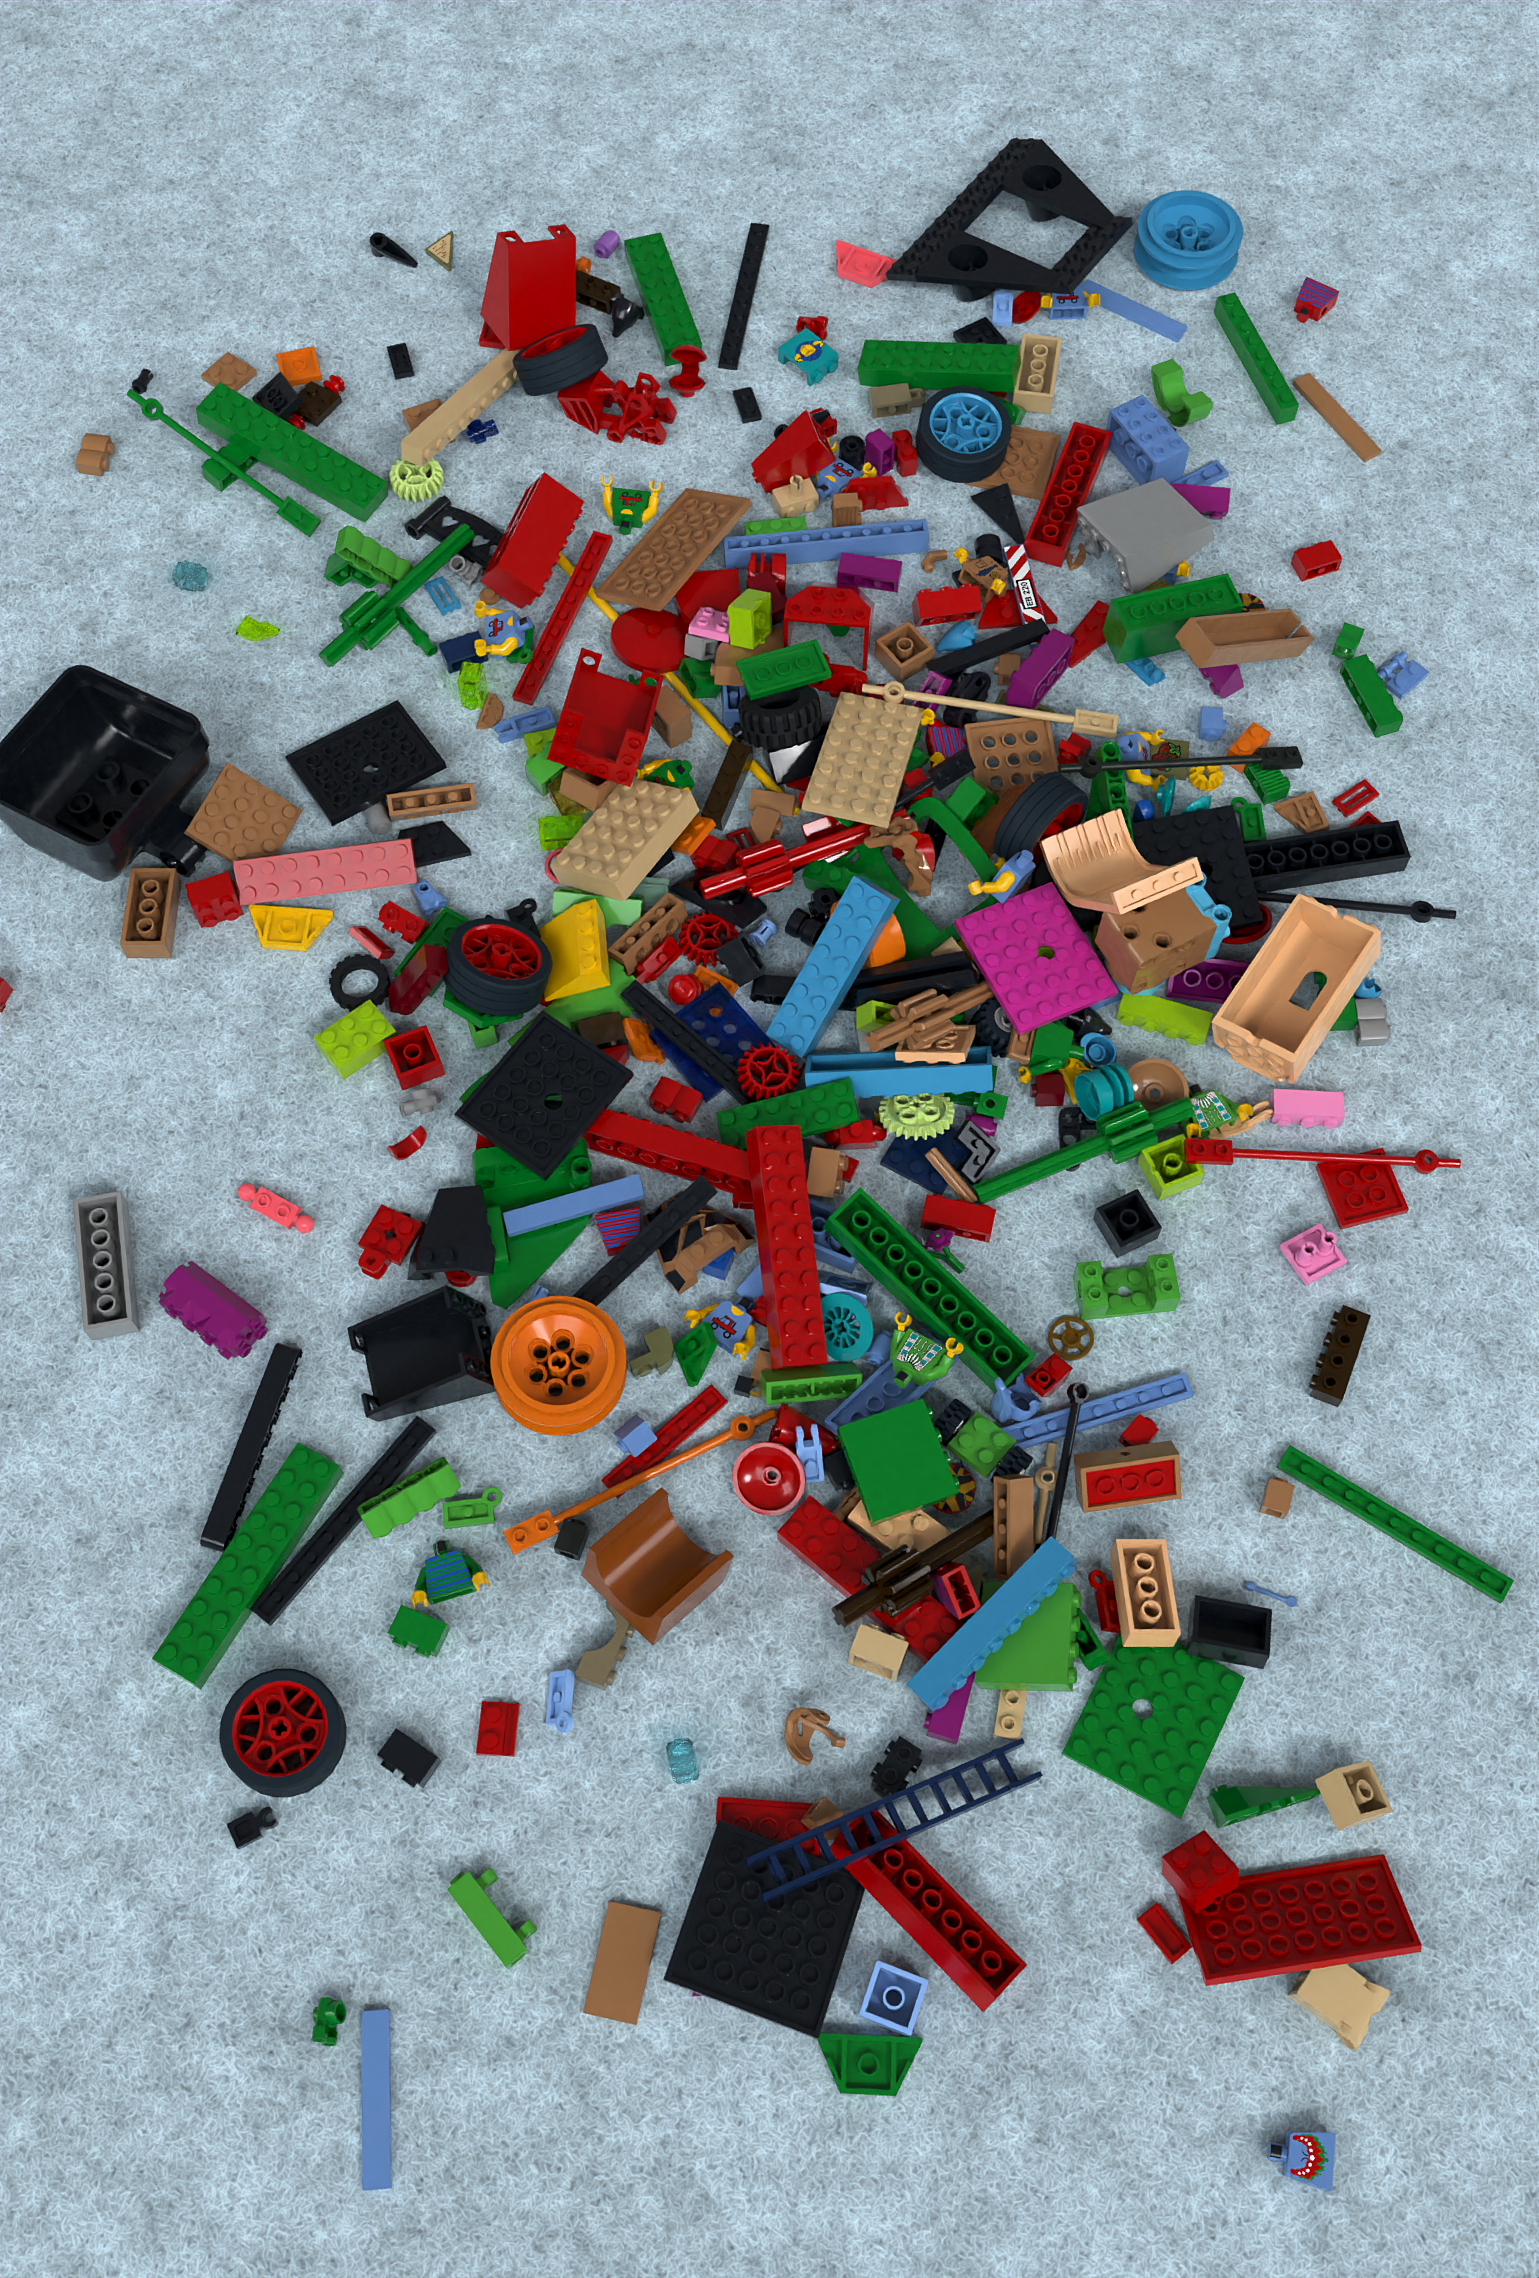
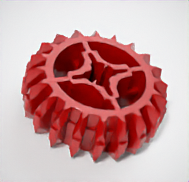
M702 911L701 916L694 913L693 919L687 918L686 924H682L681 932L679 933V946L682 949V954L687 956L689 962L695 959L696 966L703 962L705 968L708 966V963H712V966L715 968L716 962L719 961L716 955V948L721 943L720 934L723 932L727 940L737 934L738 931L735 929L734 924L711 912L706 914ZM694 934H696L698 938L697 943L695 945L691 941V938Z
M771 1042L767 1044V1047L759 1043L758 1049L752 1046L749 1050L750 1053L746 1051L743 1053L744 1059L739 1060L738 1065L740 1067L737 1068V1074L740 1075L738 1082L743 1083L742 1091L749 1089V1097L755 1094L756 1101L758 1102L761 1097L769 1099L793 1092V1087L797 1086L798 1083L796 1079L799 1077V1071L796 1070L798 1069V1063L793 1062L794 1055L787 1056V1048L781 1051L780 1044L773 1048ZM761 1059H769V1060H767L766 1062H760V1061H758V1060H761ZM776 1062L784 1068L786 1073H783V1070L776 1066ZM772 1066L770 1074L765 1079V1073L769 1070V1067ZM750 1072L760 1079V1084L753 1079ZM772 1083L779 1084L777 1086L767 1087L769 1084Z

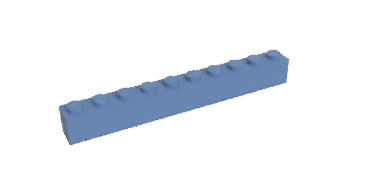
M926 519L725 537L723 538L725 568L747 569L751 552L757 553V562H761L762 552H765L766 562H771L773 553H786V565L840 560L842 552L874 557L928 552L929 530Z

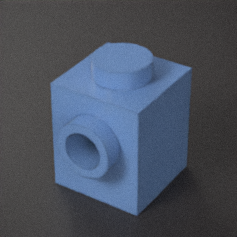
M1201 707L1198 717L1199 739L1214 742L1221 739L1222 733H1226L1227 721L1223 720V708Z
M634 1415L613 1433L618 1439L616 1442L618 1448L624 1454L628 1452L633 1457H637L658 1439L647 1423L637 1415Z

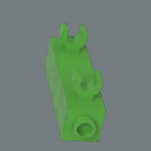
M491 1868L485 1871L477 1880L469 1871L466 1874L463 1872L459 1873L450 1881L451 1886L447 1890L504 1966L509 1970L530 1952L523 1941L533 1935L538 1929L529 1919L516 1932L513 1930L484 1891L499 1879Z

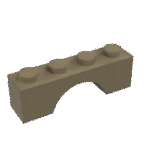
M606 1601V1607L616 1619L614 1636L604 1647L585 1651L575 1673L578 1681L603 1691L606 1690L607 1685H613L617 1675V1671L614 1670L617 1661H623L627 1651V1647L624 1646L628 1637H633L636 1630L608 1601Z

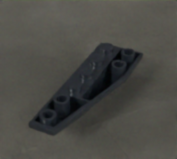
M831 721L823 722L819 733L812 740L805 741L802 745H795L793 748L788 749L781 748V750L771 748L766 750L762 748L763 758L777 786L812 776Z

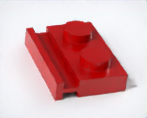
M482 1701L477 1755L515 1757L520 1710L519 1703Z

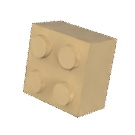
M867 1623L866 1626L860 1624L849 1652L848 1663L896 1682L907 1654L909 1642H906L905 1638L897 1633L888 1635L881 1632V1628L874 1624Z
M1370 1760L1337 1768L1315 1780L1337 1831L1370 1823L1393 1812Z

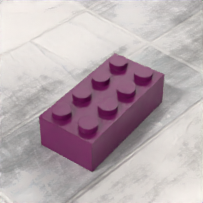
M1054 628L1048 635L1045 634L1039 646H1034L1029 658L1023 659L1018 671L1014 670L1009 679L1011 685L1005 695L1007 698L1006 705L1034 710L1068 668L1075 639Z

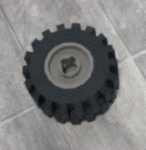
M993 996L985 1001L970 1021V1024L975 1025L976 1029L973 1041H977L976 1045L978 1047L991 1046L993 1057L999 1055L1001 1058H1005L1012 1024L996 996Z

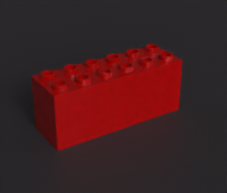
M545 472L540 475L523 494L480 582L517 608L522 609L526 605L530 606L536 597L539 598L545 590L543 585L553 574L551 569L560 559L559 552L568 543L566 540L567 536L575 529L574 522L579 519L583 512L581 507L584 501Z

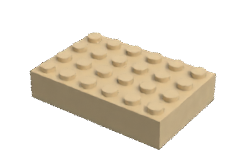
M633 778L631 787L619 784L550 864V867L558 882L562 885L625 902L700 810L691 791Z

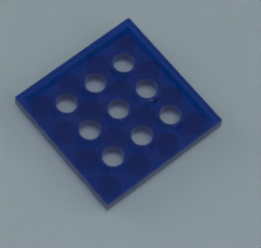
M717 982L675 1013L705 1041L710 1037L718 1039L719 1044L713 1048L721 1055L730 1054L734 1059L731 1063L736 1068L740 1067L738 1065L739 1060L744 1059L743 1053L745 1051L750 1053V1049L742 1050L738 1046L741 1041L749 1042L751 1047L754 1046L756 1049H758L759 1043L767 1047L769 1042H771L773 1048H776L774 1043L720 982ZM712 1008H719L722 1014L714 1017L709 1011ZM694 1021H701L705 1027L701 1030H696L693 1028L692 1023ZM732 1024L737 1030L734 1033H727L724 1027ZM656 1029L649 1032L650 1039L693 1089L702 1093L705 1103H708L724 1090L711 1077L706 1076L702 1069Z

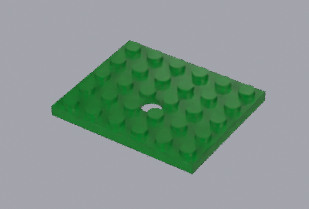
M1120 1633L1109 1655L1111 1658L1105 1663L1062 1755L1170 1814L1181 1818L1245 1677L1211 1659L1186 1655L1187 1647L1178 1642L1173 1647H1123ZM1142 1699L1150 1703L1152 1714L1149 1718L1139 1719L1134 1715L1132 1706L1135 1701Z

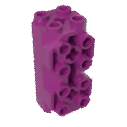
M193 1261L187 1262L189 1264L188 1267L185 1265L178 1266L164 1282L163 1286L167 1288L165 1294L160 1292L159 1295L160 1300L158 1302L165 1308L164 1311L173 1319L178 1317L183 1322L182 1325L190 1332L196 1331L200 1335L199 1338L211 1347L213 1344L218 1348V1353L225 1359L229 1360L231 1357L235 1358L237 1356L241 1358L246 1357L251 1352V1346L257 1339L261 1340L267 1334L268 1328L265 1327L267 1320L264 1315Z

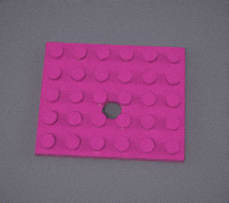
M1052 882L1009 898L1003 904L999 902L954 921V927L1018 1036L1116 996L1118 993V989ZM1041 946H1048L1053 950L1054 957L1052 959L1040 957L1037 949Z

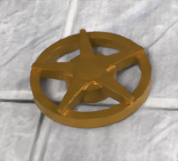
M1064 1317L1052 1325L1048 1341L1052 1351L1065 1360H1078L1085 1357L1091 1351L1094 1343V1334L1091 1327L1084 1320L1077 1317ZM1066 1322V1330H1064L1062 1335L1053 1334L1058 1325ZM1069 1322H1076L1086 1330L1079 1332L1071 1328ZM1088 1333L1090 1344L1085 1349L1080 1344L1081 1337ZM1052 1338L1062 1341L1064 1345L1063 1352H1060L1055 1347ZM1069 1348H1077L1082 1352L1078 1355L1066 1354Z

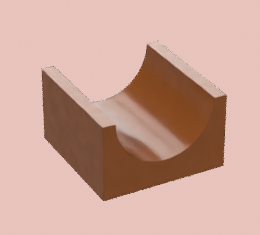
M662 1487L589 1548L581 1575L652 1646L724 1582L734 1557L727 1549L722 1554L716 1555L706 1552L693 1543L675 1521L668 1503L669 1493Z

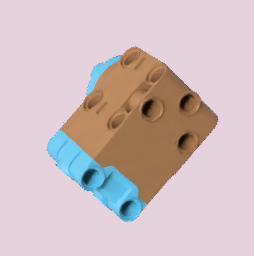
M1203 872V880L1124 914L1103 912L1094 942L1103 953V966L1119 991L1136 996L1153 995L1165 983L1167 978L1176 976L1182 971L1216 956L1222 940L1230 935L1228 924L1232 912L1226 905H1216L1205 891L1206 875Z

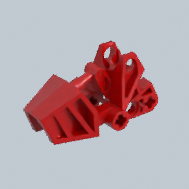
M599 370L590 377L559 390L557 395L568 419L597 435L600 429L608 430L607 438L617 443H622L628 432L633 439L639 438L641 439L640 441L660 446L667 437V433L660 421L672 424L677 415V411L669 397L658 398L656 395L661 385L652 375L642 372L638 375L635 387L629 388L622 380H618L614 385ZM642 379L648 380L650 385L643 383ZM613 403H617L623 412V416L603 413L604 407L611 408Z

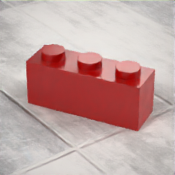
M927 1194L920 1228L932 1231L944 1228L955 1231V1236L989 1243L996 1209L986 1204L975 1205L963 1199L952 1200L940 1194Z

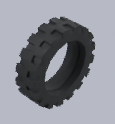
M354 954V957L347 956L344 958V961H339L336 964V968L332 969L330 973L329 985L335 1002L341 1008H346L350 1012L369 999L375 1006L383 1004L385 997H388V988L391 982L386 966L383 963L381 964L379 959L376 957L372 958L369 954H365V956H361V954ZM364 969L370 970L377 975L379 980L377 987L366 996L352 997L345 994L342 990L343 980L353 971Z

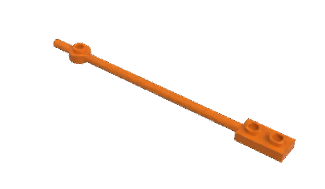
M772 1408L752 1419L747 1416H738L731 1422L729 1430L554 1516L551 1515L548 1509L503 1531L513 1556L559 1534L557 1525L563 1523L564 1519L569 1520L731 1439L737 1441L750 1439L756 1427L776 1418L774 1409ZM738 1425H746L747 1430L744 1432L740 1431Z

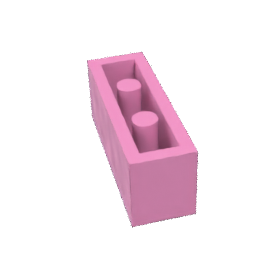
M1273 1089L1270 1096V1109L1274 1111V1113H1271L1270 1121L1271 1123H1277L1279 1126L1300 1124L1302 1127L1308 1128L1314 1125H1324L1327 1129H1333L1340 1126L1345 1118L1343 1092Z

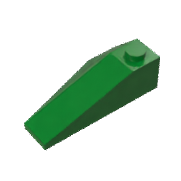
M1224 1784L1211 1789L1212 1794L1207 1797L1219 1829L1314 1799L1321 1793L1319 1789L1250 1786L1227 1788V1785Z

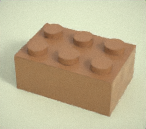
M568 767L563 771L559 792L586 808L596 811L619 783Z

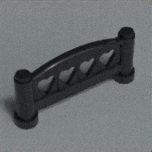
M446 496L436 499L415 519L411 518L404 525L406 532L416 540H419L426 533L437 541L442 542L461 524L466 523L470 526V530L474 531L475 537L480 535L484 540H489V542L473 547V538L458 554L472 563L477 562L484 567V570H486L492 556H489L490 547L492 545L498 546L503 536L498 529L480 517L451 507V501ZM447 516L452 517V520L458 521L457 524L442 527L443 519Z

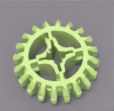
M434 458L423 467L405 459H401L402 461L396 460V464L392 465L389 475L390 485L395 495H398L400 499L405 498L407 503L411 499H413L415 504L417 499H421L424 503L425 497L431 500L432 494L437 496L438 490H442V484H444L443 469H441L439 462L435 461Z

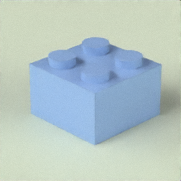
M877 1960L858 2018L910 2037L929 1980Z

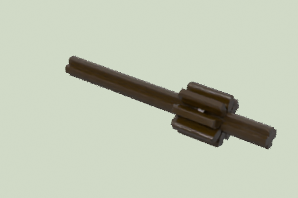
M994 1508L921 1553L916 1548L910 1551L909 1546L903 1544L867 1565L865 1571L861 1573V1581L866 1584V1587L832 1607L831 1611L835 1615L833 1618L838 1625L842 1624L846 1628L874 1609L880 1614L885 1611L886 1615L890 1618L896 1617L929 1596L930 1591L935 1588V1581L929 1576L930 1574L994 1535Z

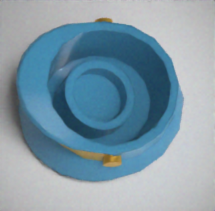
M1094 1032L1085 1034L1081 1038L1078 1046L1085 1048L1082 1060L1080 1061L1087 1068L1097 1070L1099 1067L1116 1062V1047L1110 1038Z

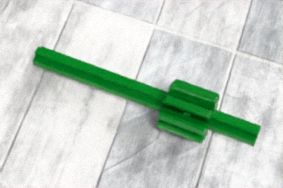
M466 523L461 524L381 598L375 591H366L339 616V621L343 623L341 627L344 631L319 653V657L324 661V664L328 667H333L358 643L366 651L368 649L373 650L399 626V620L396 618L398 615L395 610L475 538V533L470 530V526Z
M1186 1096L1148 1112L1139 1101H1135L1104 1114L1096 1119V1129L1099 1133L973 1185L980 1204L987 1203L1104 1153H1107L1114 1164H1120L1139 1156L1141 1150L1158 1144V1136L1155 1132L1195 1116L1193 1104Z

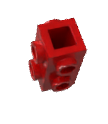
M390 900L379 911L378 920L384 923L382 928L393 934L395 931H398L402 934L401 939L411 945L414 941L418 942L430 926L426 921Z

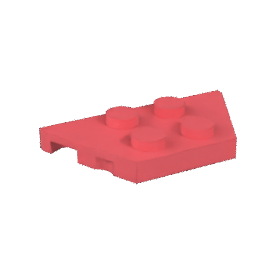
M838 239L836 241L837 276L869 288H873L887 280L885 273L891 268L893 263L898 261Z

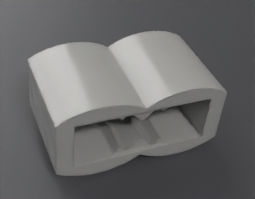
M1381 998L1354 999L1358 1019L1354 1027L1357 1047L1384 1046L1391 1036L1390 1025H1387L1385 1020L1387 1017L1386 1005H1383Z

